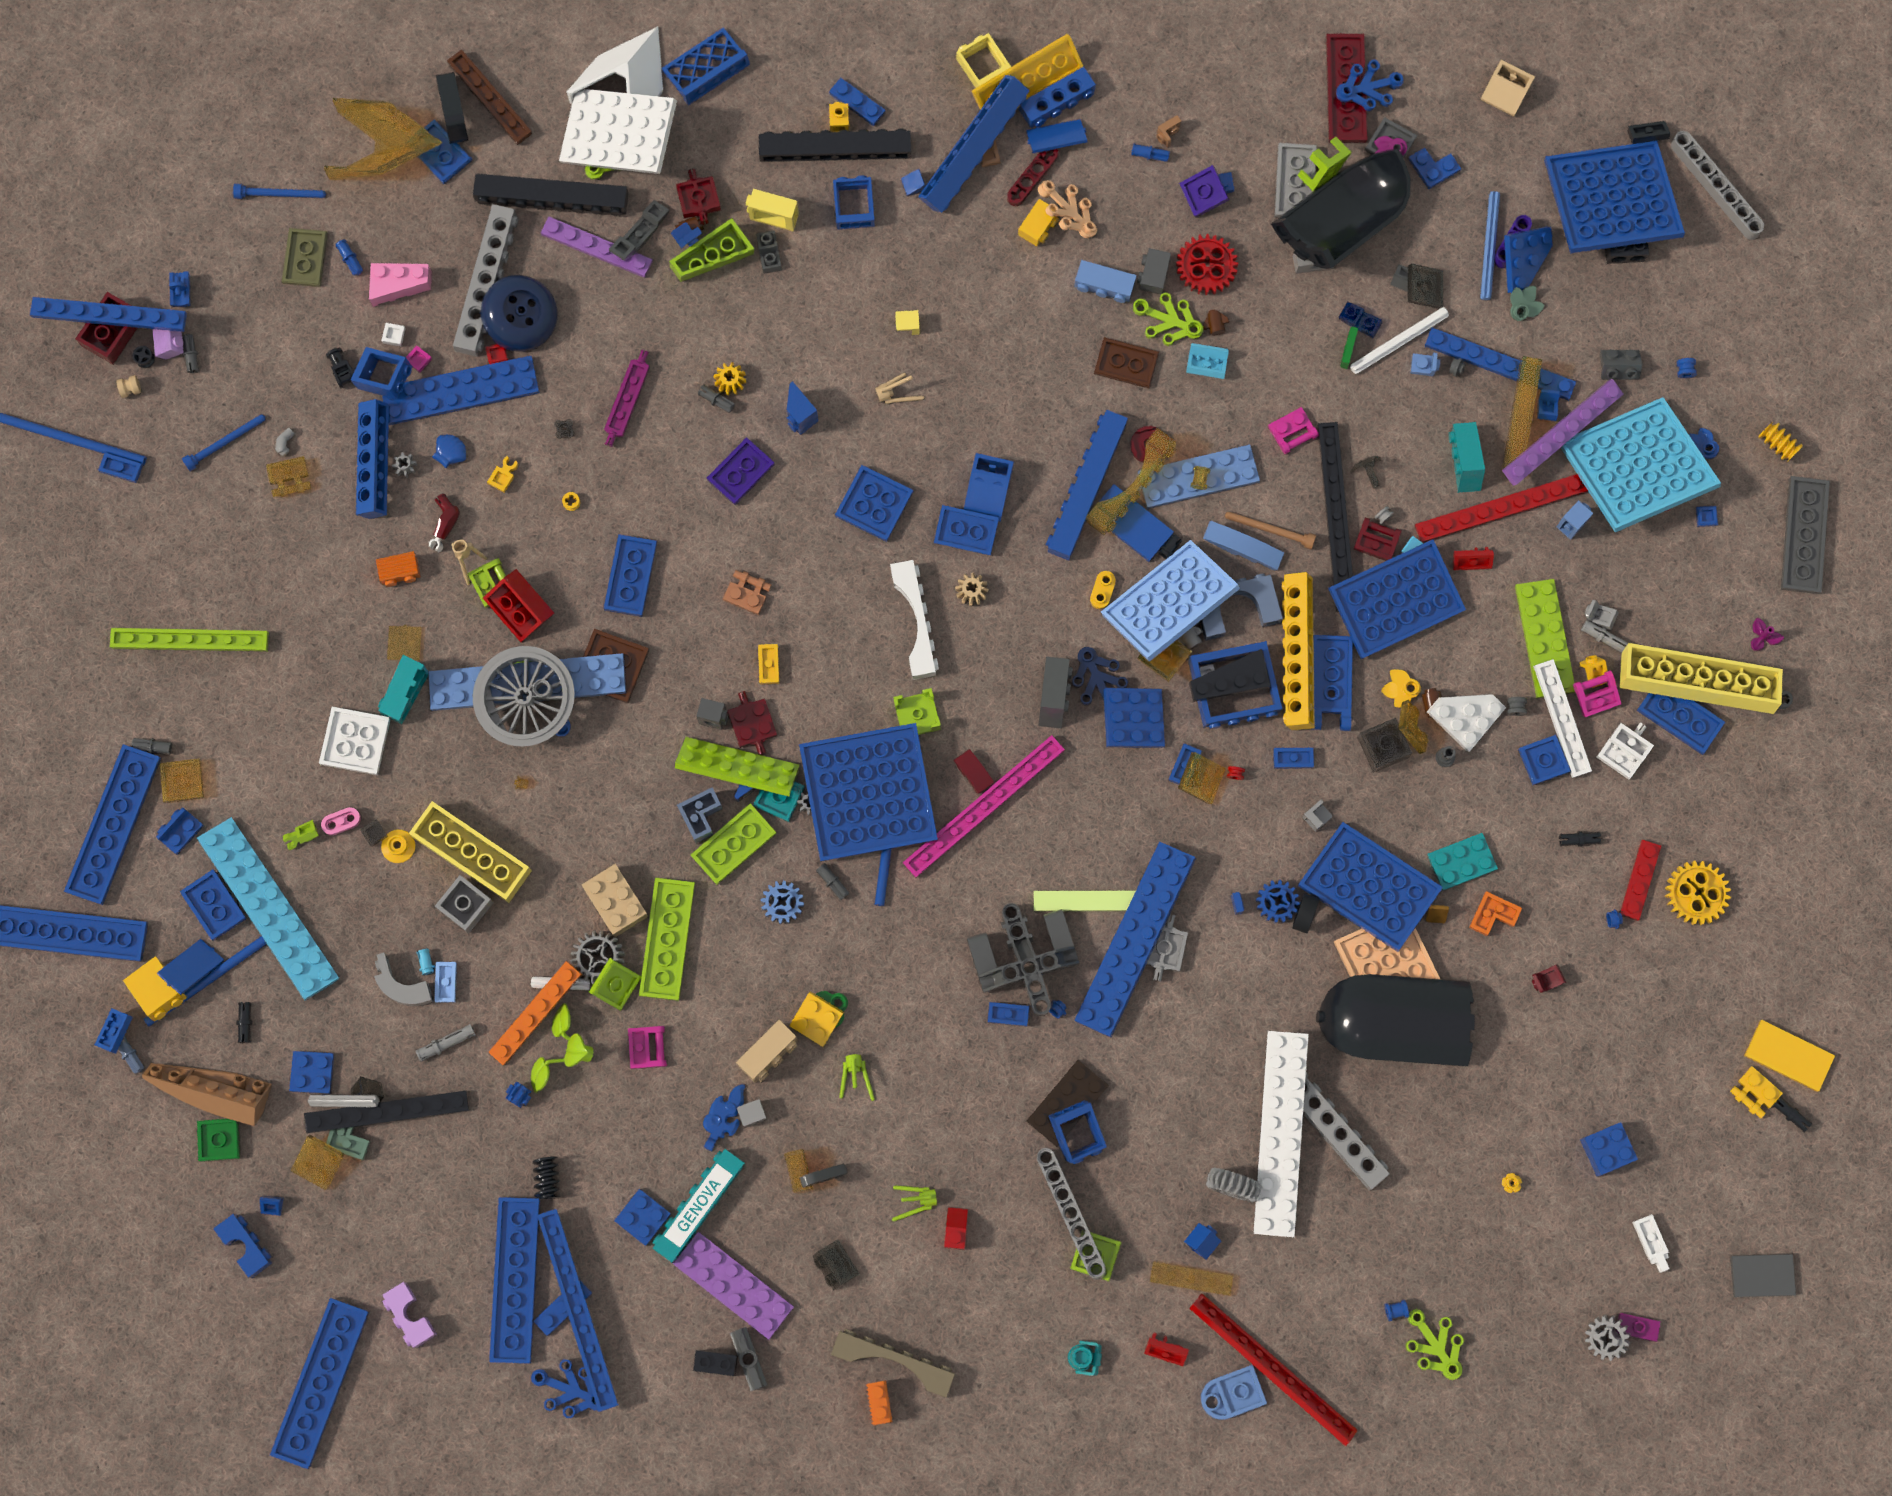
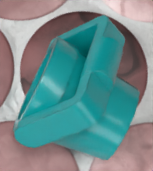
M1079 1341V1344L1069 1350L1068 1362L1076 1370L1075 1374L1098 1375L1102 1358L1101 1344ZM1087 1345L1095 1346V1353ZM1093 1365L1092 1373L1084 1372Z

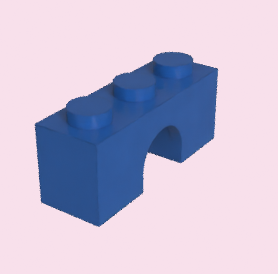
M232 1214L213 1229L227 1246H230L237 1240L244 1242L246 1252L237 1263L248 1278H254L272 1264L269 1260L272 1256L265 1247L262 1249L259 1246L258 1242L260 1240L253 1231L250 1233L246 1228L248 1223L242 1215Z

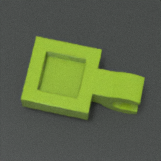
M311 820L295 827L294 832L287 833L282 837L284 842L292 841L287 844L288 850L296 848L298 842L300 844L309 842L319 835L314 821Z

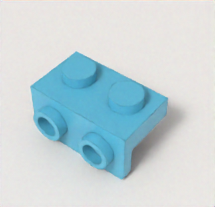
M1192 343L1186 373L1224 379L1229 350Z

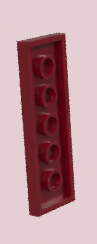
M1327 34L1328 143H1331L1330 141L1334 137H1337L1342 143H1366V110L1363 106L1352 100L1342 102L1336 95L1338 86L1347 82L1351 74L1350 69L1354 64H1360L1363 67V72L1356 78L1353 86L1360 85L1365 75L1364 34ZM1358 93L1359 96L1366 99L1364 93Z

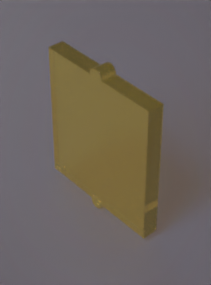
M407 625L389 626L387 660H401L402 655H405L415 661H420L422 627H407Z

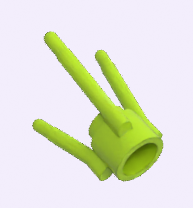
M858 1054L845 1056L846 1062H843L839 1097L842 1099L844 1096L847 1072L852 1073L853 1088H857L856 1073L860 1072L861 1068L871 1101H874L875 1098L866 1071L865 1061H862L861 1055Z
M893 1186V1189L922 1192L919 1193V1196L902 1198L901 1201H920V1205L924 1206L893 1217L892 1221L906 1218L924 1210H931L932 1206L937 1205L935 1189L929 1190V1187Z

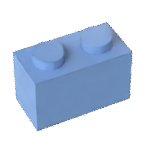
M1578 500L1556 527L1571 540L1587 523L1593 512H1591V508L1586 503H1581Z

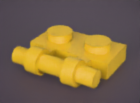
M1753 1066L1738 1080L1743 1088L1740 1090L1733 1086L1730 1090L1738 1102L1741 1101L1749 1108L1748 1111L1756 1114L1760 1119L1766 1114L1760 1108L1761 1105L1764 1104L1769 1109L1783 1094ZM1748 1092L1757 1098L1755 1103L1746 1096Z

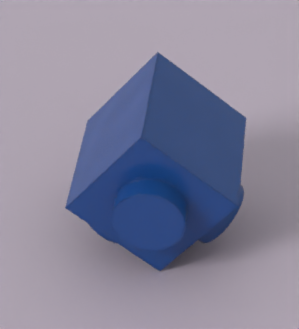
M1198 1223L1184 1242L1195 1253L1207 1260L1221 1240L1216 1236L1218 1232L1210 1225L1205 1227Z

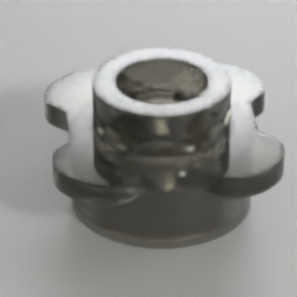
M573 420L555 421L554 425L557 429L555 435L557 438H571L574 436Z

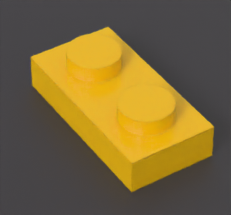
M778 644L758 645L759 684H779Z

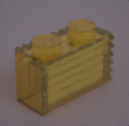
M799 1149L786 1152L784 1157H786L785 1161H787L786 1165L792 1185L791 1188L793 1189L792 1192L797 1194L813 1190L812 1185L803 1188L799 1179L809 1174L804 1150Z

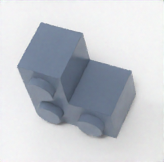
M712 787L677 805L696 844L713 836L706 817L723 809Z

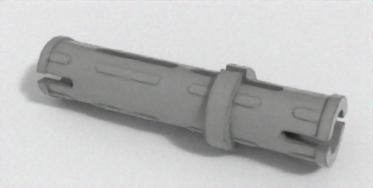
M1589 620L1585 621L1581 631L1596 638L1597 642L1601 641L1615 650L1623 652L1628 644L1626 641L1606 631L1605 627L1601 628Z
M471 1024L441 1039H434L431 1041L432 1043L415 1051L420 1062L431 1056L442 1054V1051L476 1036Z

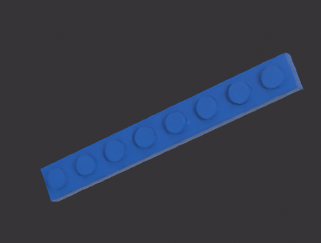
M40 297L32 298L30 310L32 318L180 332L185 330L187 317L186 311Z
M1431 328L1425 343L1427 348L1456 359L1462 358L1464 362L1533 388L1560 391V398L1568 401L1576 384V381L1435 328Z

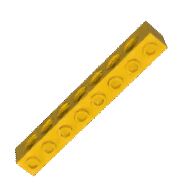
M1307 572L1286 574L1282 582V590L1284 592L1282 608L1285 612V619L1282 620V626L1285 630V637L1282 640L1283 648L1285 649V656H1283V666L1285 668V675L1283 676V684L1285 686L1283 702L1286 706L1283 721L1291 730L1315 728L1313 577ZM1300 591V595L1294 598L1295 593ZM1300 610V614L1294 617L1295 612ZM1300 629V633L1294 636L1295 631ZM1301 648L1300 652L1294 655L1295 650ZM1301 666L1300 672L1295 674V669ZM1301 685L1300 691L1295 693L1296 687ZM1301 704V709L1295 712V708Z

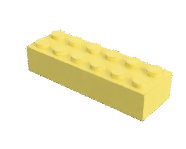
M433 801L409 832L412 838L508 903H510L532 872L530 867Z

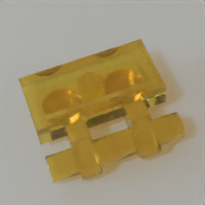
M304 456L266 464L269 483L271 485L278 484L277 489L271 490L273 497H285L290 493L298 492L299 494L304 493V490L311 489L310 481L302 483L301 479L309 477ZM295 480V485L285 487L284 482Z

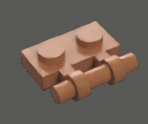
M735 570L733 577L740 579L739 583L730 582L723 601L759 615L766 600V596L760 594L761 590L769 592L772 585L765 582L762 578L757 579L750 576L748 572ZM746 582L756 586L754 591L744 587Z

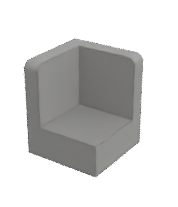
M1322 799L1302 817L1315 832L1332 818V814L1323 806L1324 801Z
M760 1099L737 1107L744 1128L767 1120Z

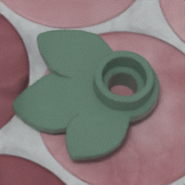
M1536 286L1526 287L1523 291L1516 287L1512 291L1510 314L1513 319L1522 321L1527 317H1535L1542 311L1544 304L1535 301ZM1521 308V312L1517 314V310Z

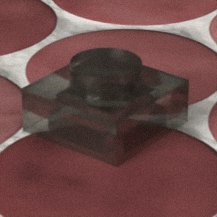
M378 819L360 829L371 847L388 837Z

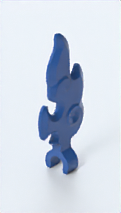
M744 1084L736 1086L731 1091L728 1101L724 1102L723 1096H719L712 1103L709 1114L703 1120L705 1130L711 1133L704 1145L705 1149L712 1152L718 1138L725 1137V1132H728L729 1136H733L739 1127V1120L736 1119L734 1122L728 1123L727 1118L737 1116V1107L743 1105V1091L746 1087Z

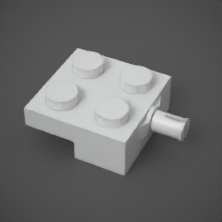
M1620 723L1597 755L1599 760L1628 780L1633 776L1654 746L1641 737V734L1646 729L1645 725L1642 727V723H1639L1634 731Z

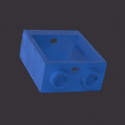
M862 175L856 178L839 177L837 180H833L837 230L875 227L871 177ZM867 189L869 213L840 214L839 191Z
M366 347L351 381L359 390L398 399L404 389L407 377L411 374L412 365L406 357ZM378 360L397 365L388 385L369 380Z
M1083 1100L1049 1115L1065 1161L1077 1164L1082 1162L1084 1157L1098 1155L1102 1152V1149L1107 1147L1090 1102ZM1085 1114L1095 1142L1070 1153L1060 1124Z

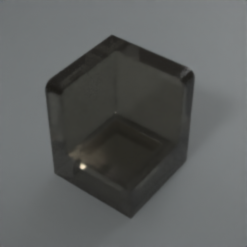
M360 1077L350 1089L351 1095H377L379 1098L378 1103L384 1098L382 1083L368 1078Z

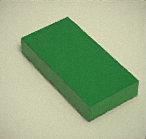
M1350 327L1340 364V367L1347 369L1350 363L1358 331L1356 327Z

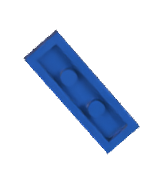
M842 78L829 91L831 96L844 104H848L849 109L873 126L885 113V109Z
M580 1280L585 1299H587L592 1292ZM562 1294L533 1321L546 1336H549L568 1317Z

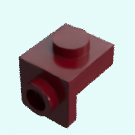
M1558 964L1532 975L1533 986L1540 993L1566 983Z

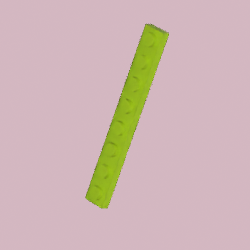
M111 628L110 648L268 652L269 632L254 630Z

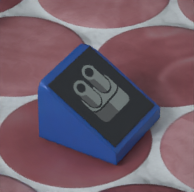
M739 785L734 796L737 802L741 801L754 792L756 788Z

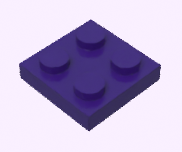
M1213 165L1179 183L1196 218L1230 200Z

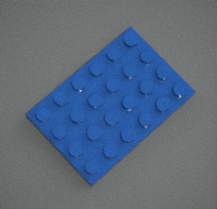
M1434 539L1328 588L1361 659L1466 610Z
M1344 822L1341 823L1298 884V887L1319 898L1321 902L1397 952L1403 947L1443 889L1442 886Z

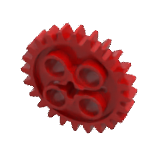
M1199 234L1197 241L1192 237L1191 244L1186 241L1185 248H1180L1181 254L1177 255V259L1180 261L1176 262V266L1180 267L1177 269V274H1182L1180 281L1186 280L1185 287L1191 285V291L1197 288L1198 294L1204 290L1205 295H1208L1209 290H1211L1215 295L1217 288L1223 292V285L1228 288L1230 285L1229 281H1234L1235 277L1233 275L1237 274V270L1234 268L1238 267V262L1234 261L1237 260L1238 256L1232 255L1235 250L1234 248L1228 249L1229 242L1223 244L1224 238L1217 241L1216 235L1210 239L1209 234H1206V238L1203 239ZM1200 253L1202 257L1196 258L1193 254ZM1219 253L1221 257L1214 258L1212 254ZM1200 271L1202 275L1195 276L1193 272ZM1218 271L1221 273V276H1214L1212 272Z

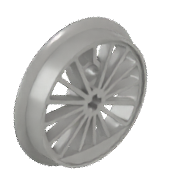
M532 646L513 647L495 655L481 669L473 689V707L481 726L496 740L512 746H532L550 739L565 725L574 705V684L566 666L552 653ZM524 661V687L514 667V663ZM528 662H539L528 686ZM510 665L519 688L501 670ZM542 665L551 668L542 679L536 681ZM556 673L560 682L550 685L547 680ZM499 674L516 692L493 684L492 681ZM542 685H546L548 687L547 692L539 694L538 689ZM562 686L563 696H551L553 689ZM490 687L513 696L492 697ZM523 694H526V695H527V697H526L527 700H526V701H523V700H522ZM536 700H562L560 709H556ZM494 701H512L498 708L494 704ZM534 704L556 712V717L551 722ZM514 706L502 719H500L498 712ZM531 707L549 723L545 728L540 730ZM527 708L537 732L527 734ZM517 711L509 732H507L503 723ZM523 711V734H513Z

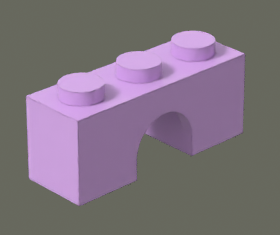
M402 1282L383 1294L385 1300L382 1302L388 1311L391 1310L394 1314L393 1321L398 1329L402 1328L404 1331L403 1339L408 1346L412 1345L413 1348H417L437 1335L427 1317H423L415 1322L407 1317L406 1311L408 1306L417 1300L407 1282Z

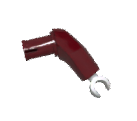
M440 494L435 498V502L443 513L433 533L436 538L430 540L429 547L433 549L434 545L438 544L436 547L437 552L443 550L441 539L445 540L460 515L459 508L451 504L446 494Z

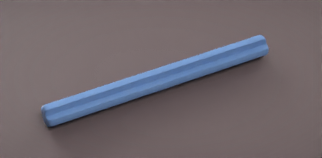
M1495 191L1489 194L1481 300H1490L1492 293L1500 193Z

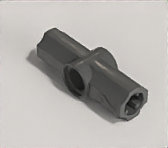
M747 1327L731 1332L730 1336L750 1390L754 1391L767 1386V1381ZM747 1353H751L754 1356V1362L751 1365H746L743 1362V1357Z

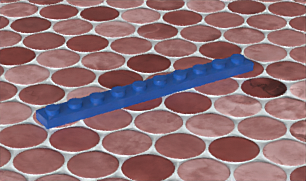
M554 1209L539 1214L537 1217L598 1412L618 1406V1401L558 1210Z

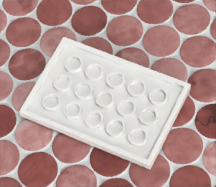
M588 89L576 92L559 161L565 164L660 174L677 100L668 97Z

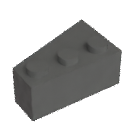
M1046 656L1038 726L1062 729L1064 712H1068L1069 700H1065L1066 695L1070 696L1071 684L1067 683V679L1072 677L1073 667H1069L1070 659Z

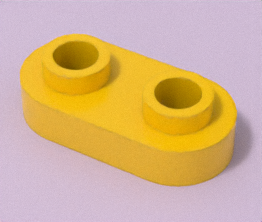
M1109 571L1100 572L1096 578L1090 597L1091 605L1096 609H1104L1110 602L1116 579L1114 574ZM1108 578L1110 581L1108 583H1104L1102 579ZM1097 596H1103L1104 600L1098 601Z

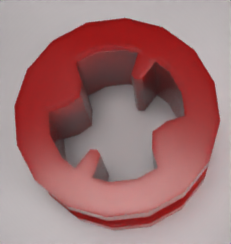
M1228 767L1229 774H1227V778L1244 780L1242 775L1245 772L1244 768Z

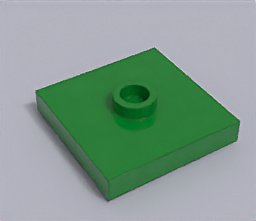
M231 1119L197 1121L199 1162L240 1159L238 1121Z

